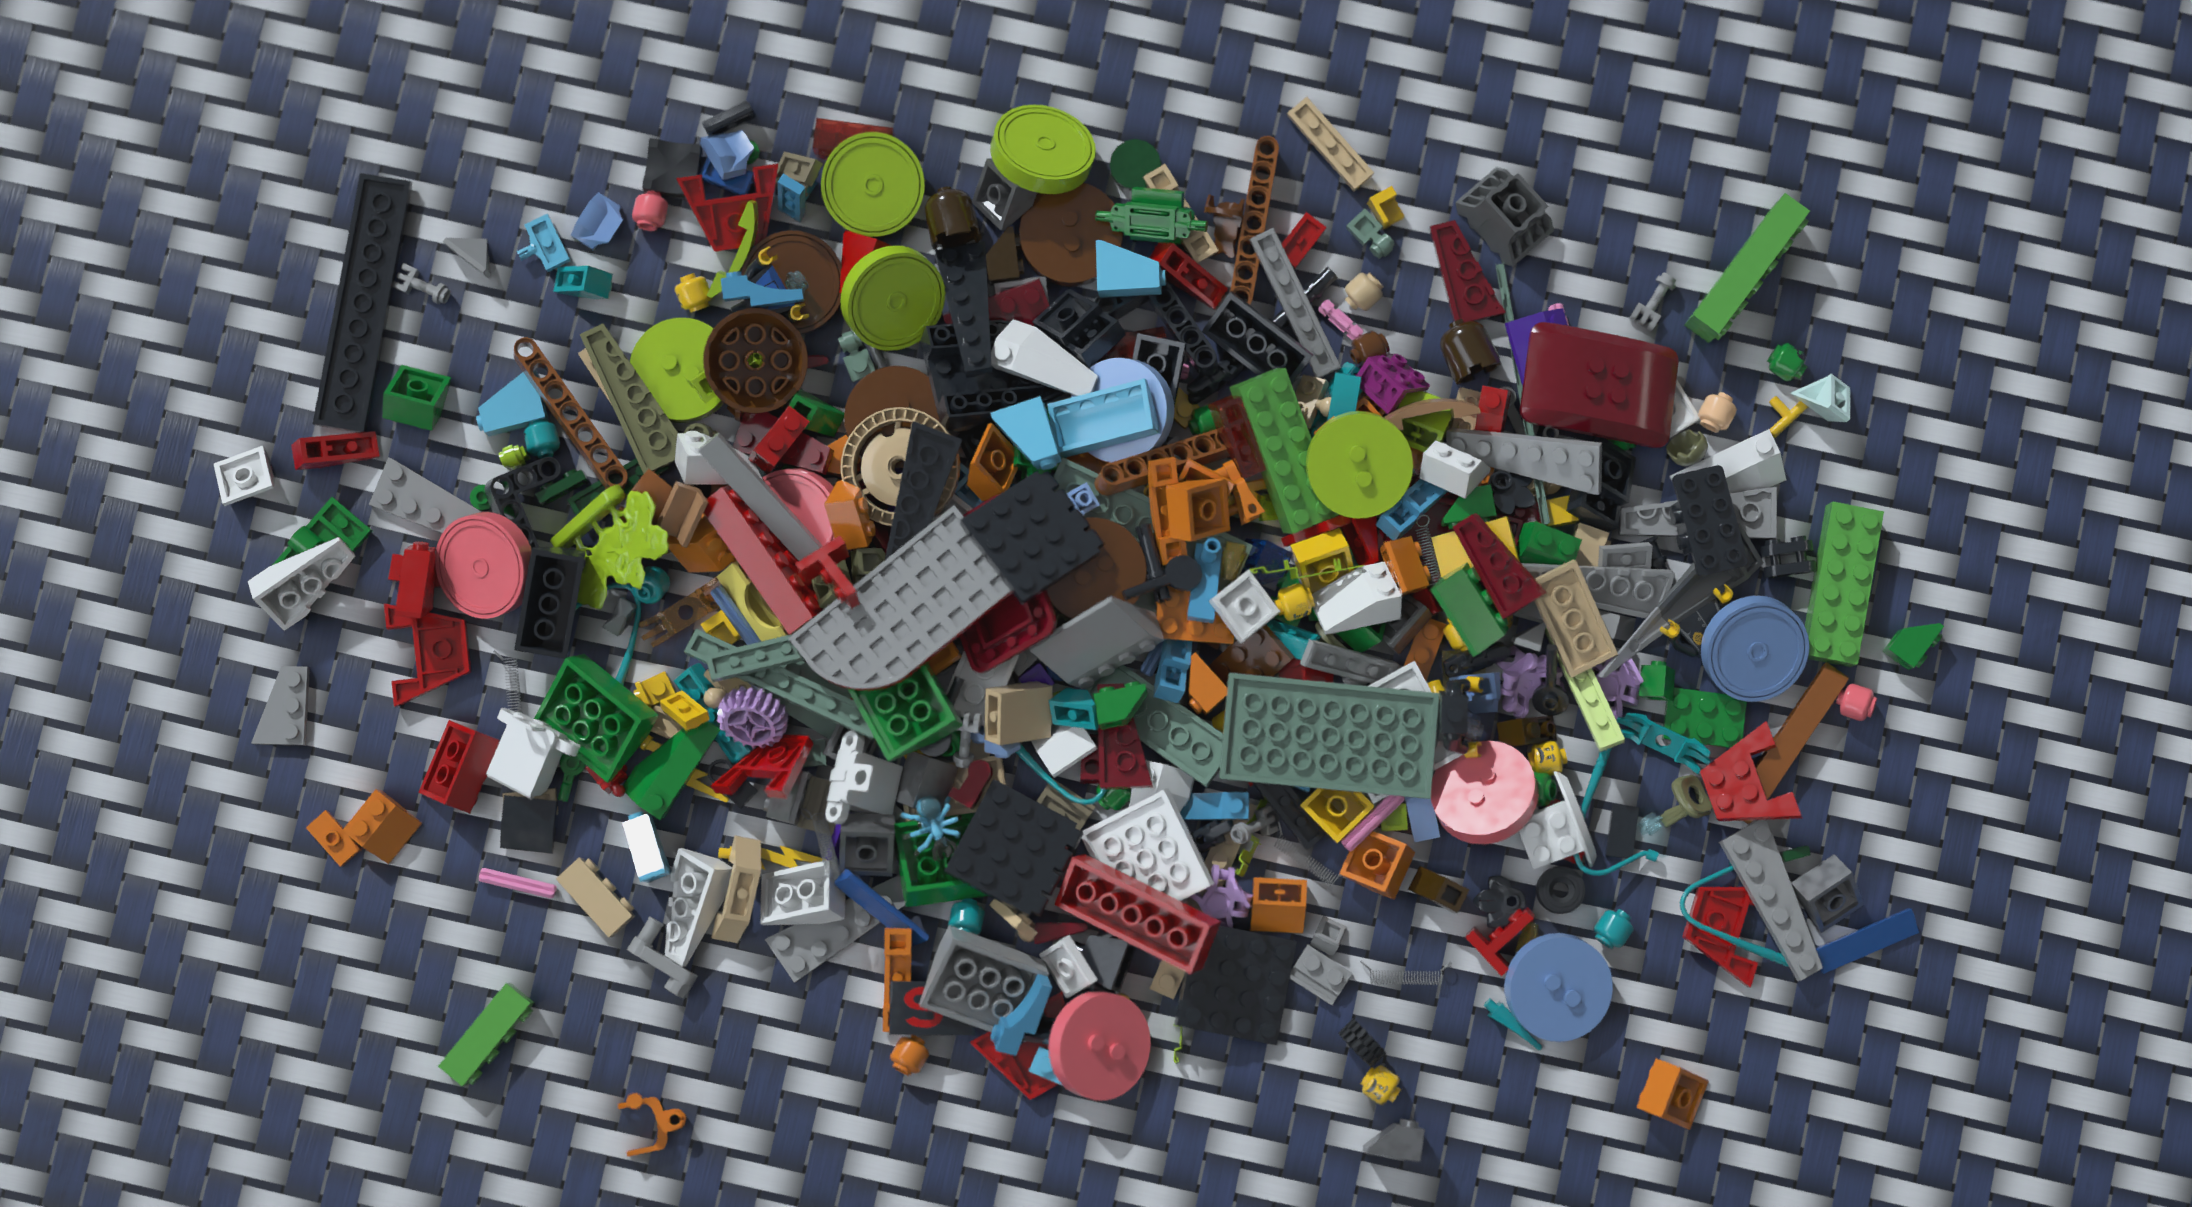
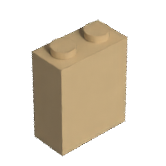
M1033 681L986 688L984 740L998 745L1050 738L1052 718L1049 700L1053 698L1052 686Z

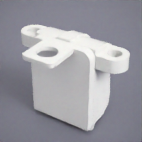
M501 708L497 719L506 723L507 726L486 773L488 774L487 777L532 800L535 796H541L547 791L562 752L571 756H577L581 746L539 719H533L521 712Z
M852 730L846 732L842 738L835 767L831 770L829 779L831 785L827 798L826 818L829 822L835 824H842L846 821L849 809L863 814L892 815L903 766L863 753L864 736Z

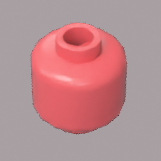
M647 191L646 194H640L636 197L632 219L637 223L638 228L646 231H656L657 228L664 225L668 203L661 197L660 193Z
M1849 684L1846 690H1841L1836 700V704L1840 705L1841 715L1858 721H1863L1867 717L1871 718L1877 702L1873 690L1856 684Z

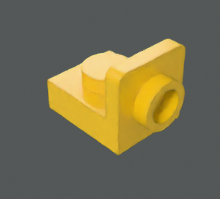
M666 671L642 682H636L635 686L637 689L633 691L634 695L650 708L660 704V700L676 693Z

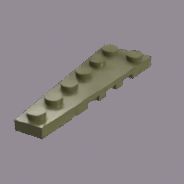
M601 324L581 333L580 337L643 474L648 469L654 472L674 463L678 432L606 326Z

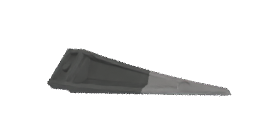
M1738 523L1748 560L1747 565L1715 574L1698 576L1693 562L1617 652L1618 655L1614 656L1601 671L1598 677L1606 678L1632 656L1661 636L1663 633L1660 632V627L1662 626L1668 630L1670 628L1669 619L1678 624L1711 600L1717 598L1713 593L1715 588L1722 594L1725 591L1724 584L1730 589L1746 581L1764 563L1741 523Z

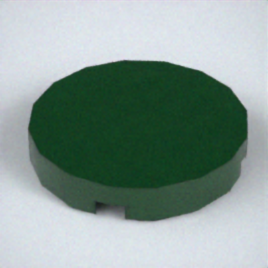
M1138 139L1127 140L1118 145L1112 153L1110 160L1111 175L1115 182L1122 188L1124 187L1131 191L1134 187L1148 188L1143 176L1161 166L1159 154L1154 146Z

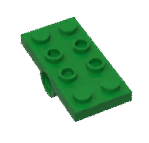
M331 497L307 526H302L292 535L288 541V547L273 565L338 537L354 553L373 530L334 497Z

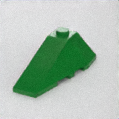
M710 721L700 724L697 728L689 730L682 728L635 766L623 785L625 793L639 807L659 820L667 816L721 729Z

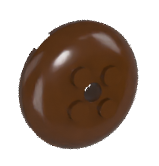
M747 308L726 316L713 328L704 347L703 368L710 388L725 404L743 412L764 413L783 406L800 389L807 372V350L801 334L784 316L767 309ZM752 353H756L760 357V364L755 368H752L747 361Z

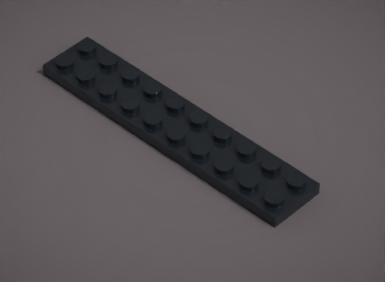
M360 173L312 423L315 426L358 433L366 432L413 185L411 181Z

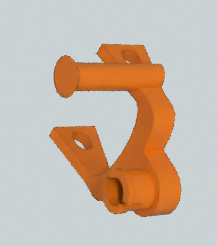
M1233 460L1225 462L1221 468L1213 470L1236 482L1231 492L1236 503L1228 506L1229 517L1238 513L1241 526L1260 518L1259 514L1264 513L1265 510L1249 490L1244 478L1240 476Z
M637 1093L630 1094L627 1097V1102L618 1104V1109L627 1107L637 1109L642 1104H648L655 1114L658 1137L656 1144L653 1146L626 1151L627 1157L665 1148L668 1140L667 1132L681 1129L685 1125V1113L680 1109L663 1111L662 1105L656 1097L642 1099ZM672 1115L679 1116L680 1122L678 1124L671 1122Z

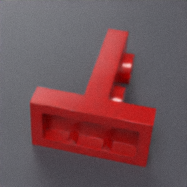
M788 406L761 442L754 448L748 460L766 474L771 473L810 421L791 406Z
M840 536L795 563L799 577L804 584L820 575L827 585L832 584L835 588L833 590L834 594L841 603L846 602L850 609L860 604L856 589L836 565L849 557L846 543Z
M1528 907L1523 912L1519 908L1508 918L1510 923L1504 929L1499 926L1488 936L1491 939L1490 941L1475 926L1467 932L1465 938L1502 976L1509 970L1510 964L1498 950L1534 919L1535 914Z

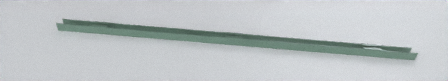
M1503 262V264L1495 266L1502 306L1506 312L1504 313L1505 323L1513 321L1514 318ZM1510 345L1518 396L1521 405L1523 387L1514 359V355L1512 352V348ZM1523 419L1525 435L1534 436L1533 424ZM1533 479L1541 524L1546 525L1550 523L1543 481Z

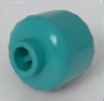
M547 419L532 421L524 430L526 448L530 455L538 456V459L553 457V453L560 448L557 427L553 423L548 422Z
M647 566L643 568L645 578L642 589L632 587V591L641 602L654 604L660 601L668 592L670 579L661 568Z
M963 899L960 902H956L951 907L948 926L950 925L978 935L982 929L984 910L973 899Z
M1620 909L1616 912L1606 910L1594 927V931L1597 934L1595 936L1596 940L1611 950L1614 947L1621 948L1634 930L1629 922L1631 917Z

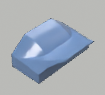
M743 130L701 137L700 145L722 180L746 174L747 161L754 147Z
M598 192L589 201L576 221L571 233L572 238L592 250H595L599 244L609 243L623 221L619 212L621 206Z
M1500 672L1449 678L1450 681L1466 679L1468 676L1482 677L1484 680H1481L1479 683V689H1483L1482 693L1466 692L1468 695V709L1473 714L1498 712V701L1501 699Z

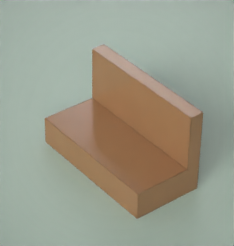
M675 482L656 525L667 531L668 535L676 537L681 546L687 548L708 501L699 488Z

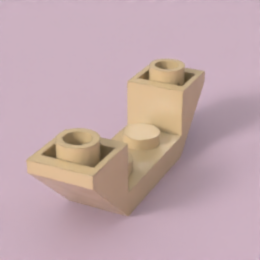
M734 835L729 861L733 864L723 912H717L711 938L738 943L749 924L761 873V840Z

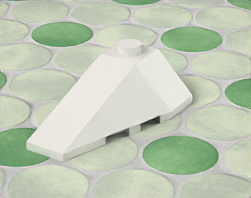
M1014 319L997 336L991 351V363L994 368L1074 396L1093 392L1099 377L1037 327Z
M1769 429L1670 476L1672 480L1677 474L1720 465L1723 467L1730 494L1770 488L1786 480L1781 453Z
M338 537L268 567L250 579L248 584L252 598L285 631L306 617L311 611V605L317 598H321L325 594V588L332 580L339 577L353 560L355 554Z
M1146 760L1153 788H1132L1129 807L1168 788L1179 812H1181L1190 799L1194 778L1179 768Z
M683 848L678 849L671 871L670 881L674 882L673 897H669L668 906H672L671 921L667 924L665 956L682 967L686 966L726 898L733 868L717 858Z

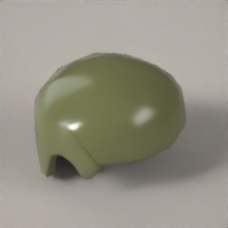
M1687 429L1670 440L1666 446V452L1676 464L1690 466L1698 463L1705 456L1708 450V443L1706 437L1700 431L1697 432L1698 434H1695L1692 430Z

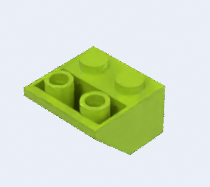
M1425 391L1407 393L1398 409L1414 402L1441 397ZM1450 409L1405 418L1402 419L1403 430L1400 431L1410 447L1425 452L1435 441L1444 442L1446 431L1450 426L1453 416H1451Z

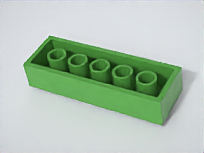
M1784 193L1773 205L1684 326L1708 343L1714 338L1719 340L1733 324L1730 318L1734 320L1748 304L1744 299L1747 298L1749 300L1763 284L1760 278L1765 279L1779 262L1775 258L1780 259L1794 241L1790 238L1794 239L1807 225L1809 220L1806 219V216L1810 210Z
M1276 368L1229 387L1283 533L1294 534L1339 515L1327 508L1318 499L1309 483L1306 472V456L1312 439L1286 368Z
M1831 502L1826 505L1816 558L1817 571L1813 575L1805 628L1809 639L1808 659L1846 667L1858 665L1884 511L1838 502Z

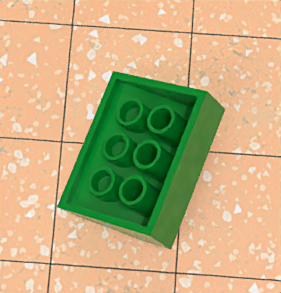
M580 654L567 657L564 660L534 719H539L549 724L552 729L566 735L568 739L579 744L581 747L576 757L608 783L611 782L647 738L659 715L587 655Z
M928 661L908 678L890 687L877 690L848 689L888 762L941 740L963 726L961 719Z
M975 813L945 816L944 821L958 817V822L943 826V828L959 831L960 838L944 834V843L939 842L938 845H936L933 838L930 845L922 852L918 851V847L924 844L930 833L927 832L915 837L910 836L911 832L923 829L921 822L894 823L896 853L906 908L988 896L944 873Z

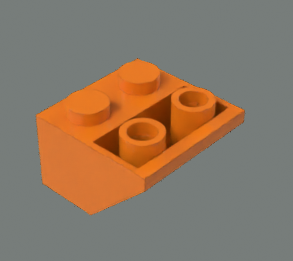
M1254 877L1252 881L1250 931L1303 933L1307 880Z

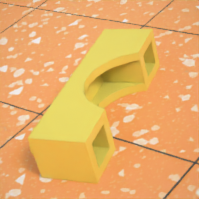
M738 561L732 563L717 576L719 582L761 641L789 635Z

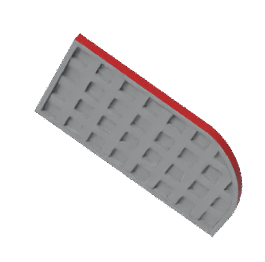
M954 505L853 586L858 594L860 602L858 606L850 609L846 602L841 603L836 599L788 638L818 675L835 685L853 690H877L898 684L1012 594V591L960 525V519L963 518V515Z

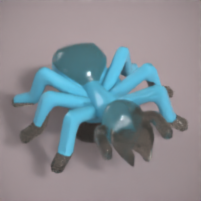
M925 796L917 801L916 808L919 815H910L903 812L899 814L902 818L918 821L920 829L903 835V839L906 840L924 833L929 834L924 844L916 849L914 856H918L926 849L933 838L935 840L934 848L932 849L934 861L938 860L937 854L943 860V852L946 858H949L952 854L950 845H952L955 852L957 848L956 843L943 837L944 834L954 835L960 840L963 837L959 831L943 828V826L962 819V816L958 815L944 821V816L950 809L949 802L951 797L946 796L942 811L941 804L935 797Z

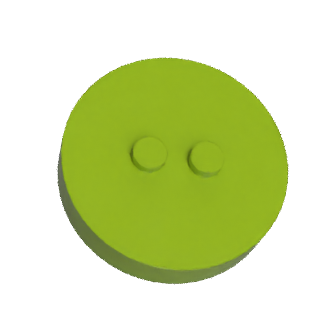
M1024 105L1006 112L995 126L990 145L992 160L1004 177L1026 190L1042 194L1065 193L1083 184L1089 176L1096 152L1095 142L1091 133L1078 119L1060 109L1044 105Z
M864 132L845 139L831 152L823 168L821 192L827 210L842 227L864 236H884L898 231L915 216L924 196V174L918 158L903 141L889 134Z
M905 246L882 247L864 256L847 275L841 292V310L849 328L867 345L888 351L904 349L919 342L926 326L936 325L945 303V286L937 268L920 252Z
M672 318L652 326L640 337L630 358V363L671 422L691 423L705 419L724 404L717 396L704 403L690 382L704 371V347L709 334L713 330L706 323L691 318Z
M1353 411L1330 419L1316 432L1307 451L1306 472L1314 493L1327 508L1350 518H1369L1386 512L1403 497L1411 481L1413 458L1406 438L1393 423L1375 413Z

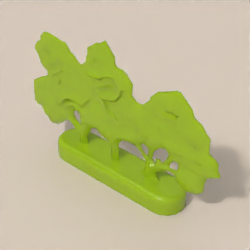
M614 485L598 495L550 540L553 547L570 548L575 544L576 550L585 551V566L582 570L577 603L582 605L588 604L592 608L601 609L607 597L606 584L607 577L613 576L618 584L626 585L630 583L632 587L641 590L645 578V572L641 564L642 558L656 560L667 553L669 545L667 543L668 533L661 527L651 524L656 506L648 492L641 494L638 491H630L625 509L623 511L616 510L615 507L624 500L625 492L620 485ZM611 512L614 525L601 529L598 523ZM624 516L627 523H623L620 517ZM594 528L599 536V541L594 547L588 548L583 545L581 538ZM586 550L592 552V555L588 556Z

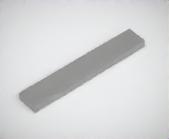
M1274 228L1249 239L1299 344L1314 354L1309 364L1315 377L1321 378L1341 368Z
M719 432L699 448L698 452L799 561L823 546Z

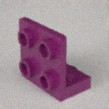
M1396 353L1387 354V357L1384 355L1368 357L1356 375L1361 377L1360 389L1387 414L1397 409L1407 393L1426 391L1430 387V384L1425 381L1424 375L1419 371L1413 370L1407 364V360L1402 355Z

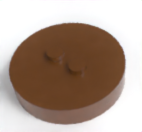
M1086 183L1065 193L1036 194L1032 207L1022 215L1020 222L1022 252L1033 271L1040 277H1046L1048 282L1066 287L1083 286L1096 281V240H1102L1118 247L1122 246L1123 232L1113 231L1110 222L1095 220L1097 210L1111 212L1114 205L1112 200L1098 188Z
M782 231L760 241L748 254L742 268V275L758 257L759 252L770 246L771 248L767 251L768 257L778 256L777 260L770 264L773 265L786 290H803L804 302L794 304H805V306L800 308L801 315L809 314V317L797 320L792 325L801 335L814 332L826 325L834 317L841 305V293L839 291L842 265L836 253L822 239L803 231Z
M887 366L867 374L853 388L845 406L844 422L848 437L865 418L888 408H913L925 412L939 421L929 377L919 370L906 366ZM903 422L902 428L910 429L911 423ZM895 423L886 425L874 432L864 443L859 455L863 457L868 444L880 433L884 437L892 436L895 431ZM905 461L897 462L895 470H903Z
M1086 518L1091 526L1085 532L1087 533L1094 529L1105 542V545L1099 549V556L1047 589L1052 606L1063 616L1072 620L1110 596L1133 605L1140 597L1137 596L1125 600L1122 595L1123 590L1145 582L1146 561L1138 541L1127 529L1118 523L1103 518Z

